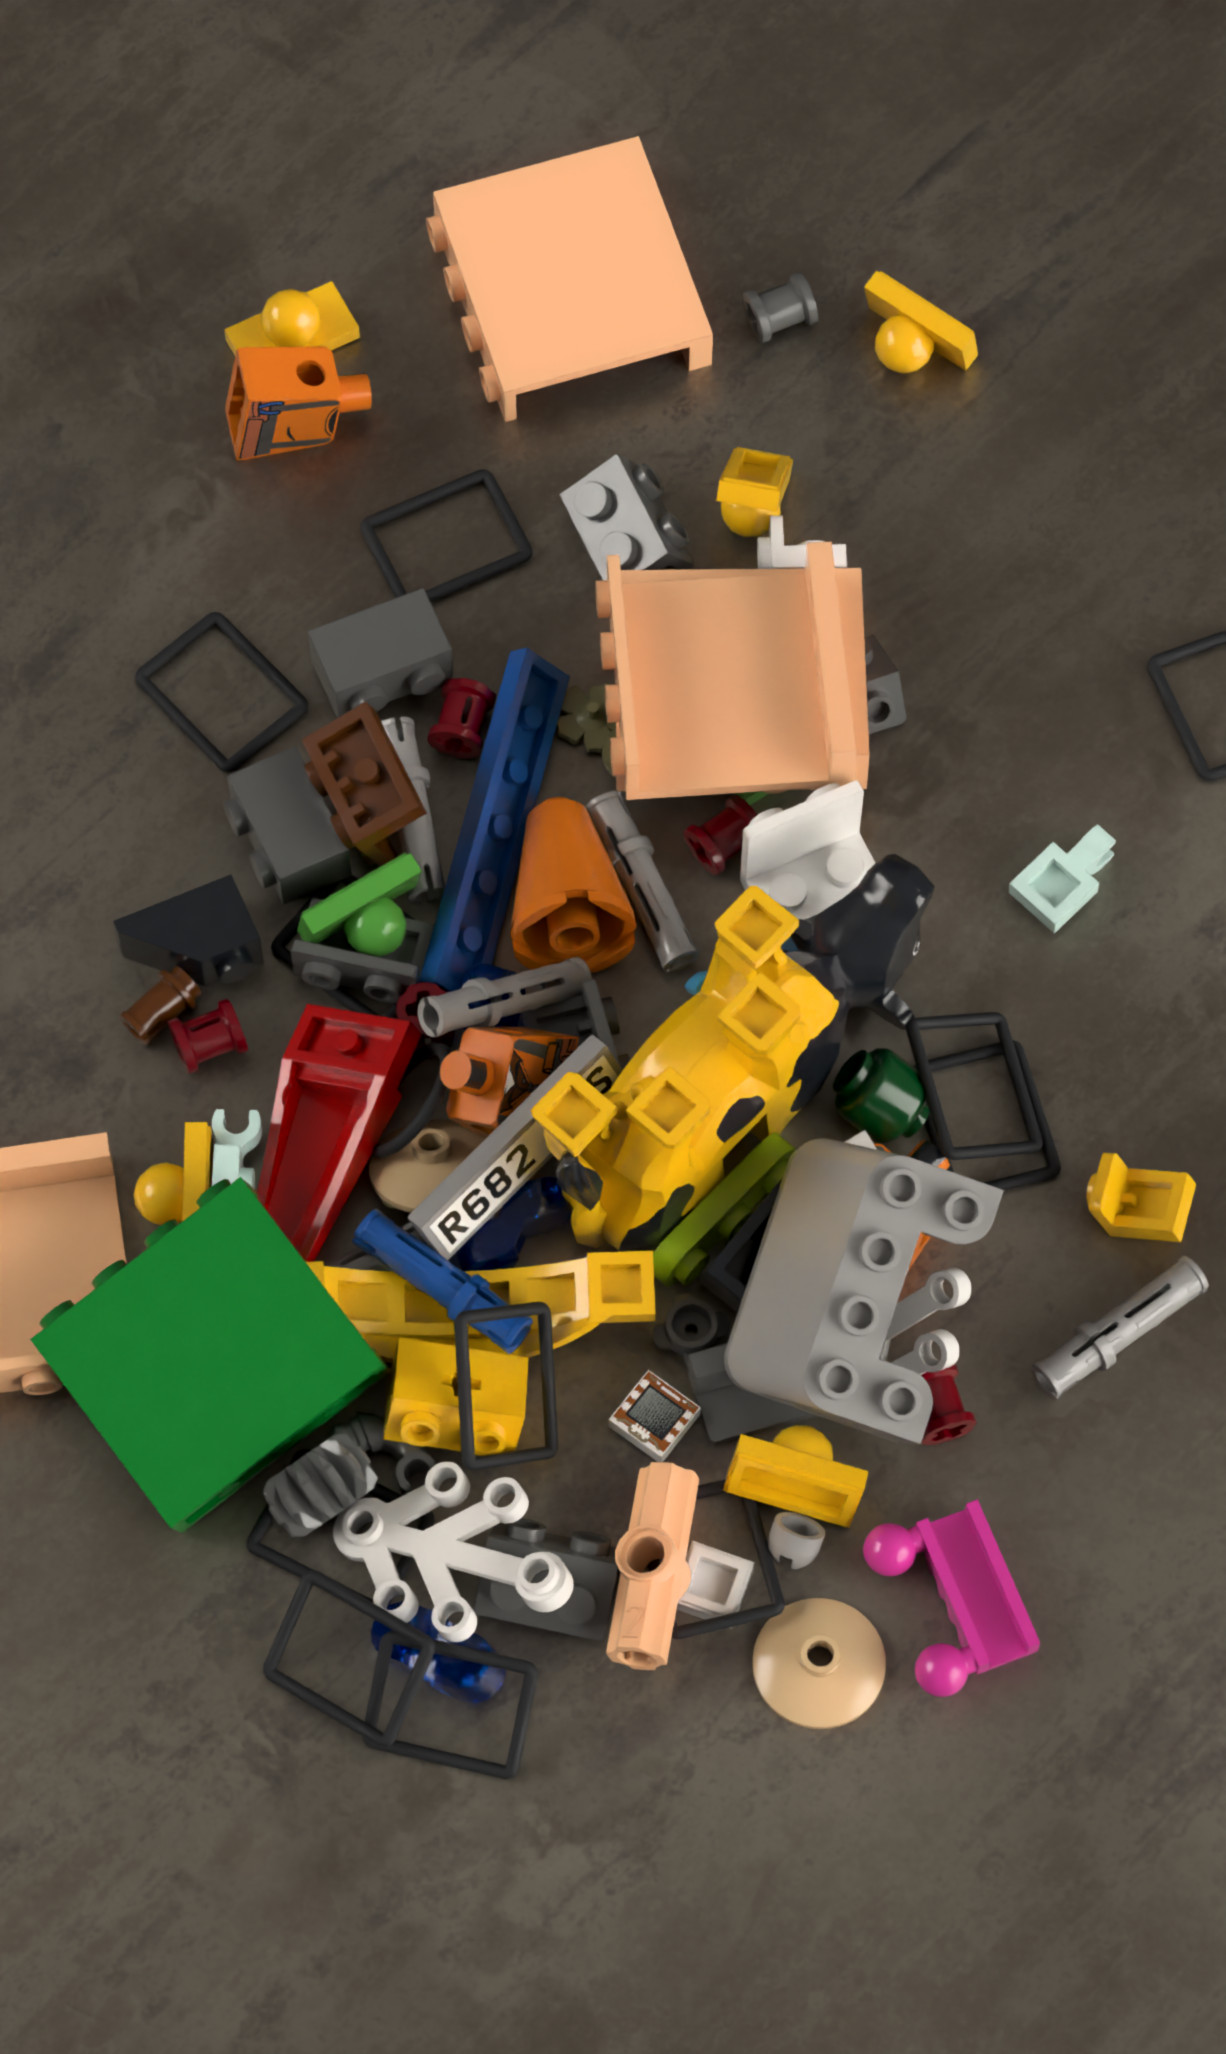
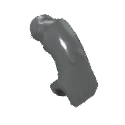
M356 1411L357 1415L349 1418V1422L340 1423L332 1427L328 1433L329 1438L334 1434L348 1433L356 1445L361 1446L364 1451L370 1449L372 1453L386 1451L393 1455L398 1461L396 1478L402 1495L412 1491L408 1483L411 1476L417 1473L427 1474L437 1464L423 1447L383 1440L384 1418L375 1414Z

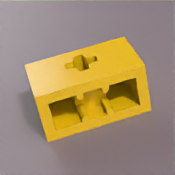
M399 1337L391 1365L392 1371L388 1377L383 1440L403 1442L419 1447L428 1446L461 1451L455 1346ZM469 1348L475 1455L485 1456L516 1451L525 1420L529 1357Z

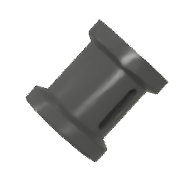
M801 272L791 274L789 282L758 294L754 290H749L742 294V303L748 323L759 343L770 341L772 333L804 322L807 326L818 323L816 302L810 286Z

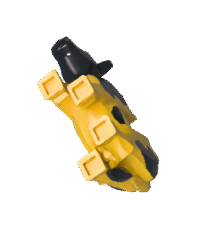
M896 854L887 855L867 871L855 889L818 914L812 924L802 919H797L758 886H749L714 922L719 938L715 944L711 963L700 992L676 1009L645 1041L623 1069L610 1090L601 1094L578 1073L567 1072L530 1110L531 1115L544 1128L543 1134L547 1148L558 1159V1168L555 1172L558 1177L556 1183L561 1187L562 1195L573 1211L571 1214V1226L578 1244L598 1248L607 1242L620 1252L656 1250L660 1243L725 1178L722 1159L749 1131L761 1141L775 1132L781 1135L789 1121L821 1090L839 1055L848 1012L851 1008L867 1007L887 1022L901 1030H906L907 1022L915 1018L907 1004L893 991V988L919 951L921 946L920 919L932 898L935 888L918 866ZM791 936L801 950L790 952L781 948V945Z

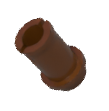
M175 966L170 972L161 970L157 975L160 981L129 1009L119 1014V1019L123 1022L122 1024L144 1046H147L151 1039L168 1025V1021L175 1019L183 1010L187 1009L192 1012L196 1008L194 1000L202 994L193 979L178 966Z

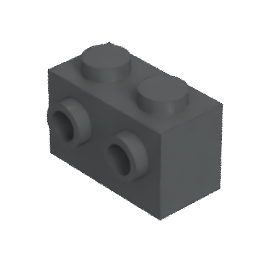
M424 588L308 631L311 661L337 718L364 702H368L378 712L389 701L411 693L414 695L430 693L438 689L445 680L453 678L452 649Z
M297 746L227 775L231 799L223 802L226 816L236 836L239 837L247 833L255 849V852L249 854V859L258 881L264 889L273 885L283 905L352 875L349 849L345 847L335 832L330 821L332 815L323 797L311 783L304 768L305 762Z

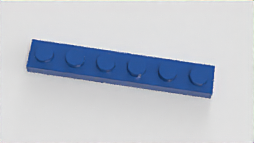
M527 647L511 651L508 657L418 982L435 983L446 992L461 989L468 980L478 977L488 979L521 859L526 819L536 804L570 678L569 675ZM482 1000L468 1004L469 1009L480 1007Z

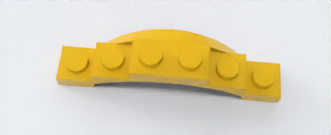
M653 1251L587 1253L586 1258L558 1263L496 1270L464 1271L471 1277L479 1274L490 1284L489 1289L510 1305L538 1301L547 1304L551 1311L553 1350L588 1333L600 1323L655 1321ZM324 1261L306 1262L365 1341L379 1353L385 1362L392 1363L399 1337L455 1346L454 1321L448 1318V1310L395 1272L324 1266ZM538 1315L530 1316L533 1319L530 1332L522 1344L510 1355L530 1358L540 1354ZM468 1325L469 1348L508 1354L487 1336Z

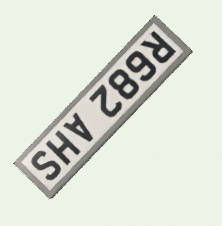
M594 1035L588 1037L409 1214L407 1218L430 1248L442 1255L446 1260L450 1259L553 1156L547 1148L543 1134L544 1128L532 1117L530 1110L567 1072L578 1073L601 1094L610 1090L623 1070L603 1042Z

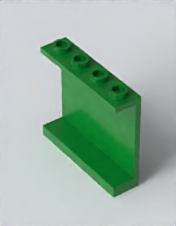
M241 1177L232 1184L228 1179H223L207 1189L196 1201L200 1207L197 1211L180 1224L176 1219H172L154 1230L144 1241L147 1247L144 1252L128 1264L124 1260H119L101 1271L92 1281L95 1289L75 1305L71 1300H68L53 1308L39 1322L43 1330L30 1339L169 1527L181 1533L185 1532L392 1371L379 1353L365 1341L257 1198L259 1195L253 1187Z

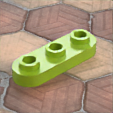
M777 1132L772 1133L760 1142L660 1243L653 1253L654 1277L666 1287H670L678 1281L684 1286L691 1283L708 1264L710 1256L707 1252L722 1237L730 1241L754 1212L751 1208L766 1193H770L782 1179L789 1158L796 1148Z

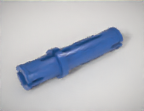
M378 1209L371 1211L362 1220L354 1233L356 1237L352 1239V1243L374 1256L407 1282L439 1302L441 1306L448 1310L447 1316L453 1321L463 1311L510 1305L489 1289L490 1284L479 1274L471 1277L463 1270H460L418 1238L396 1225L395 1222ZM530 1316L470 1323L468 1325L487 1336L492 1342L501 1347L503 1351L511 1354L527 1337L531 1330L530 1326L533 1324V1319Z

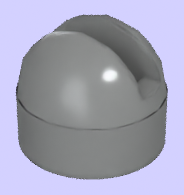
M792 1512L778 1513L775 1516L769 1533V1551L774 1561L778 1564L784 1556L793 1560L791 1569L805 1567L813 1562L818 1555L825 1537V1530L819 1523L804 1515Z

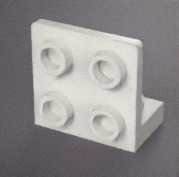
M856 780L843 786L837 783L825 785L810 794L803 803L784 811L782 808H771L754 817L749 825L743 829L740 882L746 890L749 886H758L797 919H802L812 924L818 914L855 889L867 871L875 864L859 833L864 791L859 781Z

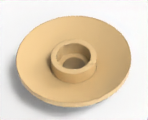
M430 1120L416 1138L399 1152L385 1158L371 1156L369 1174L373 1189L387 1204L411 1213L485 1138L451 1120ZM407 1126L392 1132L379 1144L382 1145L391 1141Z
M809 1598L785 1606L780 1615L771 1617L765 1623L754 1646L752 1668L755 1684L761 1697L778 1716L804 1728L831 1729L854 1721L874 1703L884 1682L886 1656L877 1630L861 1612L837 1600ZM815 1647H824L831 1652L833 1660L826 1666H816L809 1661L807 1654Z

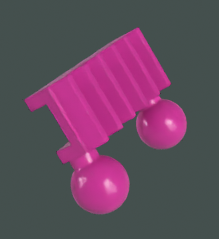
M978 1499L966 1503L965 1510L933 1522H929V1519L926 1518L916 1522V1526L908 1529L898 1524L886 1523L875 1527L867 1535L863 1546L865 1561L874 1572L883 1576L892 1577L906 1572L912 1566L916 1554L924 1552L928 1571L936 1580L940 1599H943L947 1605L949 1620L956 1626L958 1640L963 1648L957 1649L946 1643L933 1644L925 1648L916 1660L915 1677L925 1692L936 1697L951 1696L961 1690L967 1681L968 1674L976 1672V1675L1038 1652L1040 1647L1039 1638Z

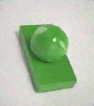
M403 853L303 911L297 928L299 935L303 941L318 944L344 929L348 943L358 953L375 957H382L393 953L405 938L407 922L402 909L392 900L416 887L422 870L411 853Z

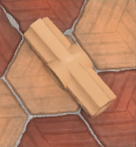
M651 1462L649 1466L640 1468L629 1530L619 1540L615 1550V1562L621 1573L606 1654L612 1662L627 1665L632 1669L656 1670V1667L660 1665H667L678 1600L687 1591L691 1581V1569L685 1559L699 1478L693 1470L684 1469L674 1463ZM663 1558L662 1563L655 1570L643 1573L645 1567L651 1561Z

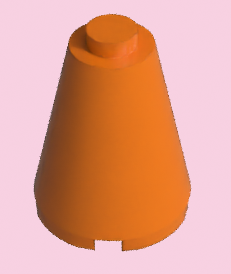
M565 797L549 798L534 807L526 819L510 929L513 951L516 959L530 970L561 963L573 957H579L584 960L591 973L604 970L618 963L632 950L635 943L634 932L637 928L636 915L586 807L577 801Z

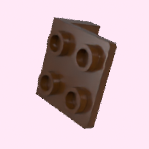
M364 702L301 739L311 758V761L306 763L304 768L317 792L322 797L329 795L337 811L336 814L330 817V821L345 847L350 850L356 846L358 852L369 866L375 863L383 866L398 857L388 836L427 814L376 710L368 702Z

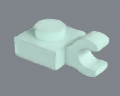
M1097 824L1068 853L1052 842L1009 883V893L1048 929L1055 933L1098 892L1099 882L1091 875L1102 869L1114 856V852L1110 848L1116 843V840Z
M216 1109L214 1112L212 1130L216 1144H214L212 1186L223 1179H228L232 1184L241 1177L255 1190L254 1168H245L243 1166V1158L259 1144L262 1137L261 1119L257 1110L249 1111V1125L245 1131L239 1134L230 1133L225 1129L224 1109Z

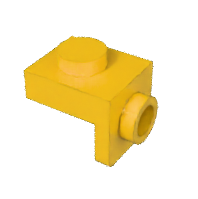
M1104 1152L1101 1156L1097 1173H1094L1088 1182L1087 1204L1092 1215L1112 1237L1181 1242L1196 1183L1185 1172L1128 1168L1117 1153Z

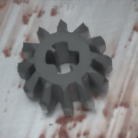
M348 1433L334 1434L269 1479L264 1485L262 1495L270 1507L268 1510L279 1525H283L291 1537H305L374 1489L378 1477L371 1467V1460L363 1448L357 1446Z

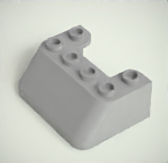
M819 1138L800 1145L792 1153L787 1163L725 1349L724 1366L731 1381L747 1392L898 1444H921L932 1411V1392L926 1380L917 1372L879 1359L920 1233L956 1245L970 1244L978 1241L992 1227L1004 1190L908 1156L837 1140Z

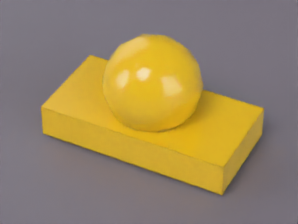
M875 271L864 286L869 309L887 320L880 326L875 337V351L879 360L889 370L902 374L918 371L928 363L934 350L961 369L967 371L978 356L973 330L884 272Z
M332 281L308 292L295 289L278 291L267 299L261 313L224 329L226 342L234 356L236 355L237 348L327 347L332 351L360 338L359 326Z
M741 447L733 449L719 480L716 501L721 502L722 518L732 532L745 538L758 537L769 532L770 516H777L781 513L780 503L791 477L793 459H790L791 456Z
M185 1122L184 1168L180 1165L164 1162L150 1166L140 1175L133 1194L135 1206L141 1215L151 1223L163 1225L172 1219H176L178 1223H181L200 1208L196 1203L197 1199L212 1186L214 1142L211 1126H208V1122Z
M793 1425L783 1429L774 1438L772 1443L741 1434L727 1471L723 1491L850 1528L865 1489L868 1471L833 1461L832 1444L821 1431L811 1425Z

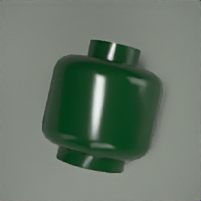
M876 1048L870 1052L866 1050L856 1052L844 1063L833 1082V1090L837 1093L835 1105L838 1114L860 1132L866 1130L870 1139L874 1142L888 1143L901 1135L909 1138L919 1131L928 1118L930 1111L928 1106L925 1105L926 1098L918 1070L888 1048Z

